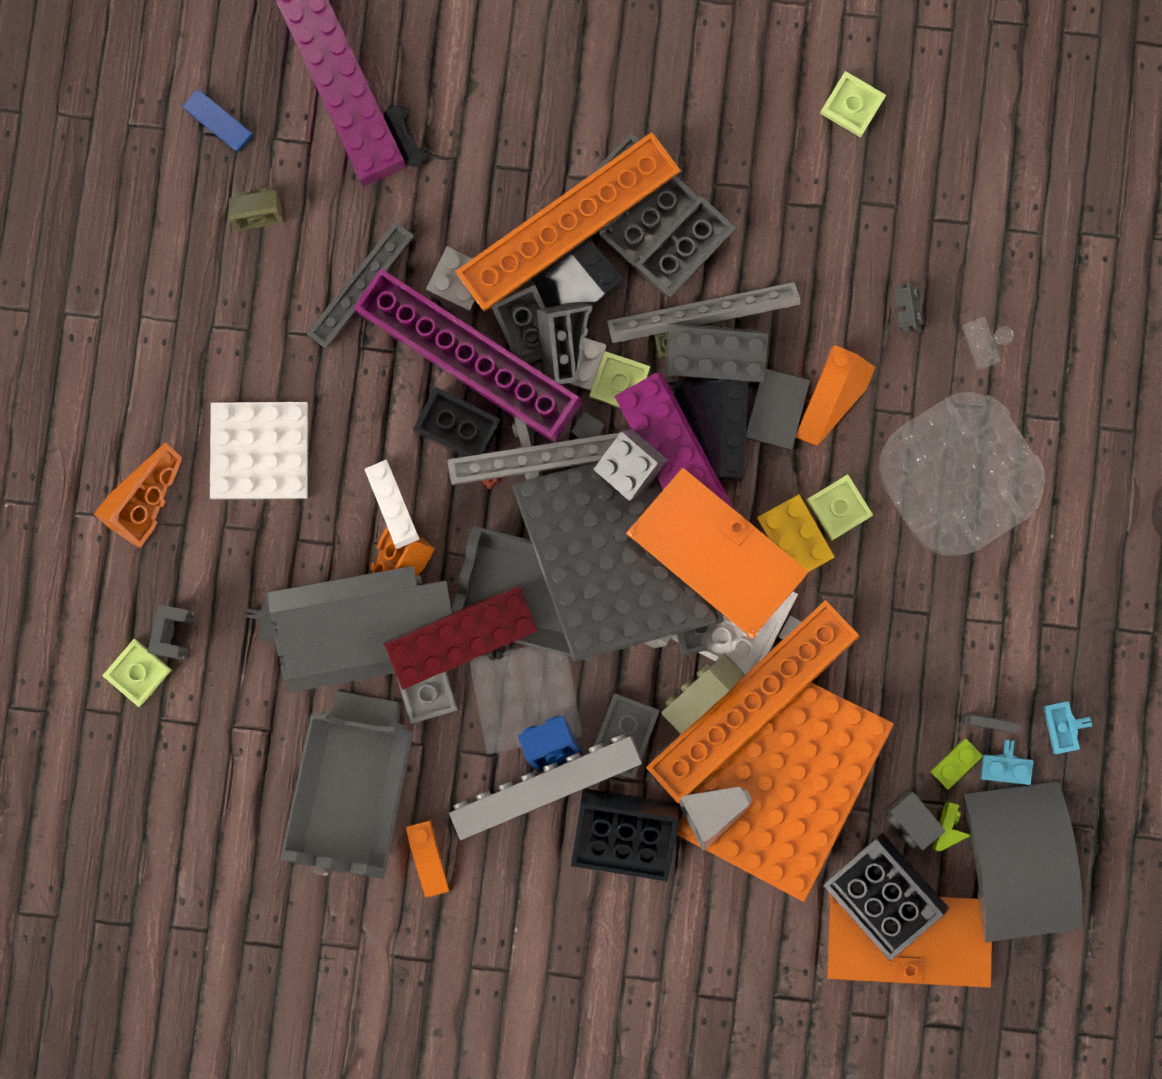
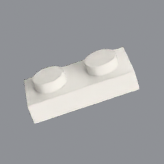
M584 338L582 351L584 352L578 381L570 382V385L588 391L592 390L606 349L605 344Z

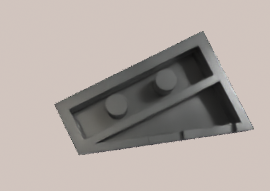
M577 302L537 310L543 374L558 384L578 381L584 352L582 351L584 336H587L588 332L586 326L589 313L592 312V305Z

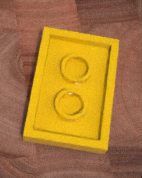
M799 494L756 518L766 537L809 572L835 558Z

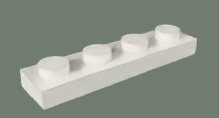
M387 459L365 468L396 548H401L419 540Z

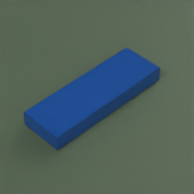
M199 89L182 106L184 110L237 153L253 136L249 130Z

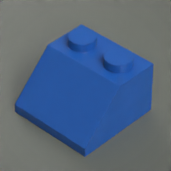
M563 716L551 717L546 720L545 724L538 727H527L523 730V733L518 735L527 762L538 773L544 771L543 767L555 762L558 765L567 762L566 758L576 753L583 755V751L568 721Z

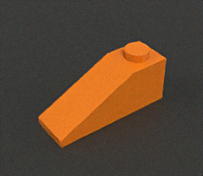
M432 820L407 826L406 831L425 898L449 892Z

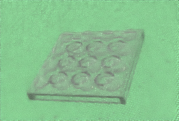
M530 646L505 651L501 660L496 658L495 661H492L487 655H483L469 661L487 754L522 748L518 735L523 733V730L527 727H538L554 716H563L568 721L575 737L583 736L567 655Z

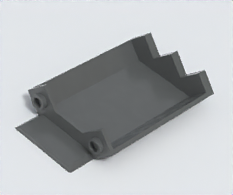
M473 526L466 546L465 562L459 576L458 592L452 607V613L519 585L538 631L514 642L572 657L531 540ZM592 657L583 660L591 661Z
M414 566L267 592L271 622H273L275 631L274 638L277 653L280 656L281 673L287 693L393 674L395 672L383 643L452 614L447 582L441 581L422 585L421 576H415Z
M336 691L331 712L323 710L321 714H311L280 860L304 866L320 867L331 871L357 874L358 876L384 879L413 732L404 730V725L399 724L403 703Z

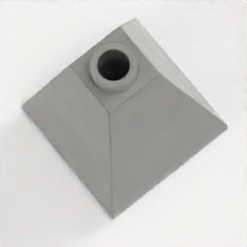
M741 787L685 795L680 798V809L702 850H705L749 808V803L752 802V799L746 788L742 790Z

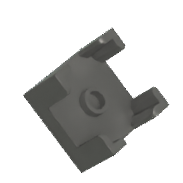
M158 604L148 653L186 660L188 648L171 645L170 641L174 633V622L179 621L193 624L196 612Z

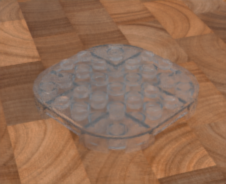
M961 392L951 395L899 427L886 440L881 450L878 472L885 493L916 540L934 553L944 556H963L975 552L1028 519L1042 501L1045 485V472L1038 455H1034L1013 423L1008 409L991 396L973 392Z

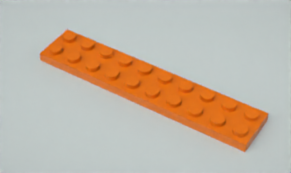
M651 132L457 269L455 273L483 312H485L674 178L681 170L653 132Z
M825 600L646 768L674 800L680 804L681 797L691 795L860 637L859 634Z

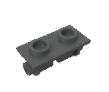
M909 281L907 282V288L905 284L897 285L894 291L896 307H906L905 311L897 312L899 329H902L903 333H910L914 327L915 330L921 332L924 317L922 311L918 308V301L921 299L919 288Z

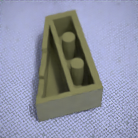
M726 653L711 666L708 664L703 666L696 673L699 677L695 681L690 678L680 688L683 692L679 696L674 693L664 702L667 707L661 714L680 734L727 694L745 675Z

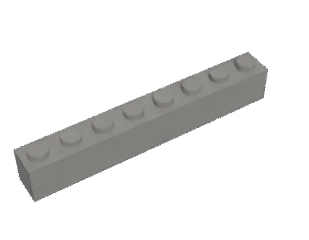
M624 733L612 738V744L603 747V744L600 743L588 748L590 753L582 757L580 753L571 755L566 758L567 763L558 766L557 762L545 766L543 767L545 772L537 776L535 772L526 774L521 777L522 782L513 785L512 781L500 785L498 786L500 791L491 794L490 791L481 793L476 796L477 801L468 804V801L465 800L453 805L455 810L450 812L449 815L459 839L463 840L641 765L643 761L632 735L626 738Z

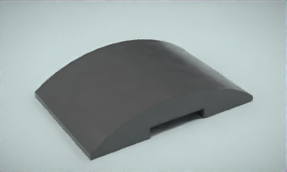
M630 133L590 175L640 140ZM675 176L600 229L595 235L641 277L671 298L736 230V227L702 196H697Z
M1059 782L962 794L967 829L970 835L969 842L973 845L980 891L977 892L984 941L992 942L1082 929V889L1078 855L1069 812Z

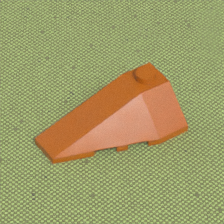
M833 345L795 438L818 446L865 392L875 366L856 353Z
M164 443L106 497L94 515L109 529L136 547L141 548L156 527L158 521H155L160 507L163 508L165 504L164 496L168 486L173 484L182 457L167 443Z
M386 527L377 545V549H380L376 563L372 562L370 570L373 571L372 573L414 566L415 576L419 575L430 560L435 548L418 535L419 540L397 549L389 529Z

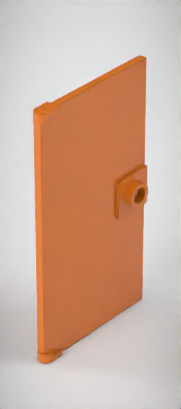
M684 468L677 473L626 533L627 536L636 541L751 639L756 637V634L809 573L808 570Z
M829 894L827 979L991 988L992 942L984 941L978 899L940 897L949 907L945 915L889 961L837 900Z

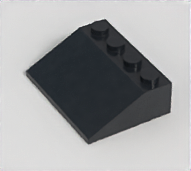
M590 238L531 278L540 297L548 307L583 302L592 305L593 310L623 285L621 275Z
M674 381V396L719 480L742 481L744 478L748 381Z
M584 788L571 866L668 881L679 821L680 804Z
M883 833L877 836L823 885L889 961L944 916L949 909L947 904Z

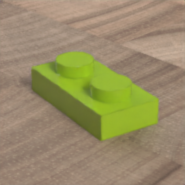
M964 738L930 773L948 790L983 755Z

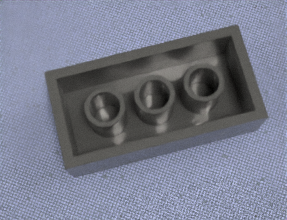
M668 323L664 372L667 375L764 382L768 333L760 330Z

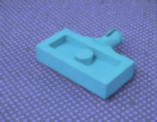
M1069 701L1043 706L1053 753L1060 754L1079 750L1078 729L1092 727V722L1082 724L1083 722L1091 721L1090 717L1076 720L1071 713Z
M1004 740L1003 754H983L981 779L1031 785L1033 760L1022 759L1013 755L1014 740Z

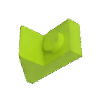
M945 801L939 821L945 832L933 841L932 849L942 851L970 836L969 834L952 829L953 824L957 825L960 818L959 805Z

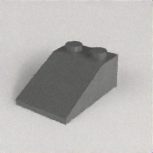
M530 279L491 307L512 354L527 364L542 359L537 310L545 308L535 284Z

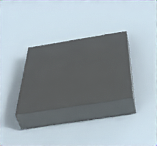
M973 714L962 716L961 724L1009 733H1019L1021 725L1018 722Z

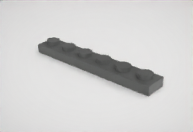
M395 221L307 332V335L327 350L356 313L353 307L380 268L388 272L413 241L414 235Z

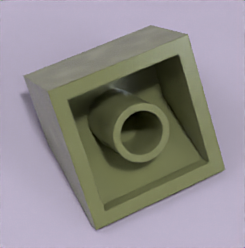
M262 188L258 190L259 193L249 194L248 192L236 193L235 197H230L229 220L236 230L242 231L284 223L280 195L277 190Z

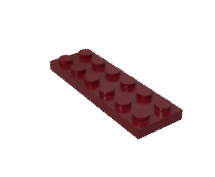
M517 585L383 643V646L400 687L404 690L535 633L538 630L521 587Z

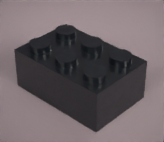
M435 387L413 431L415 434L461 457L486 454L501 425V420Z

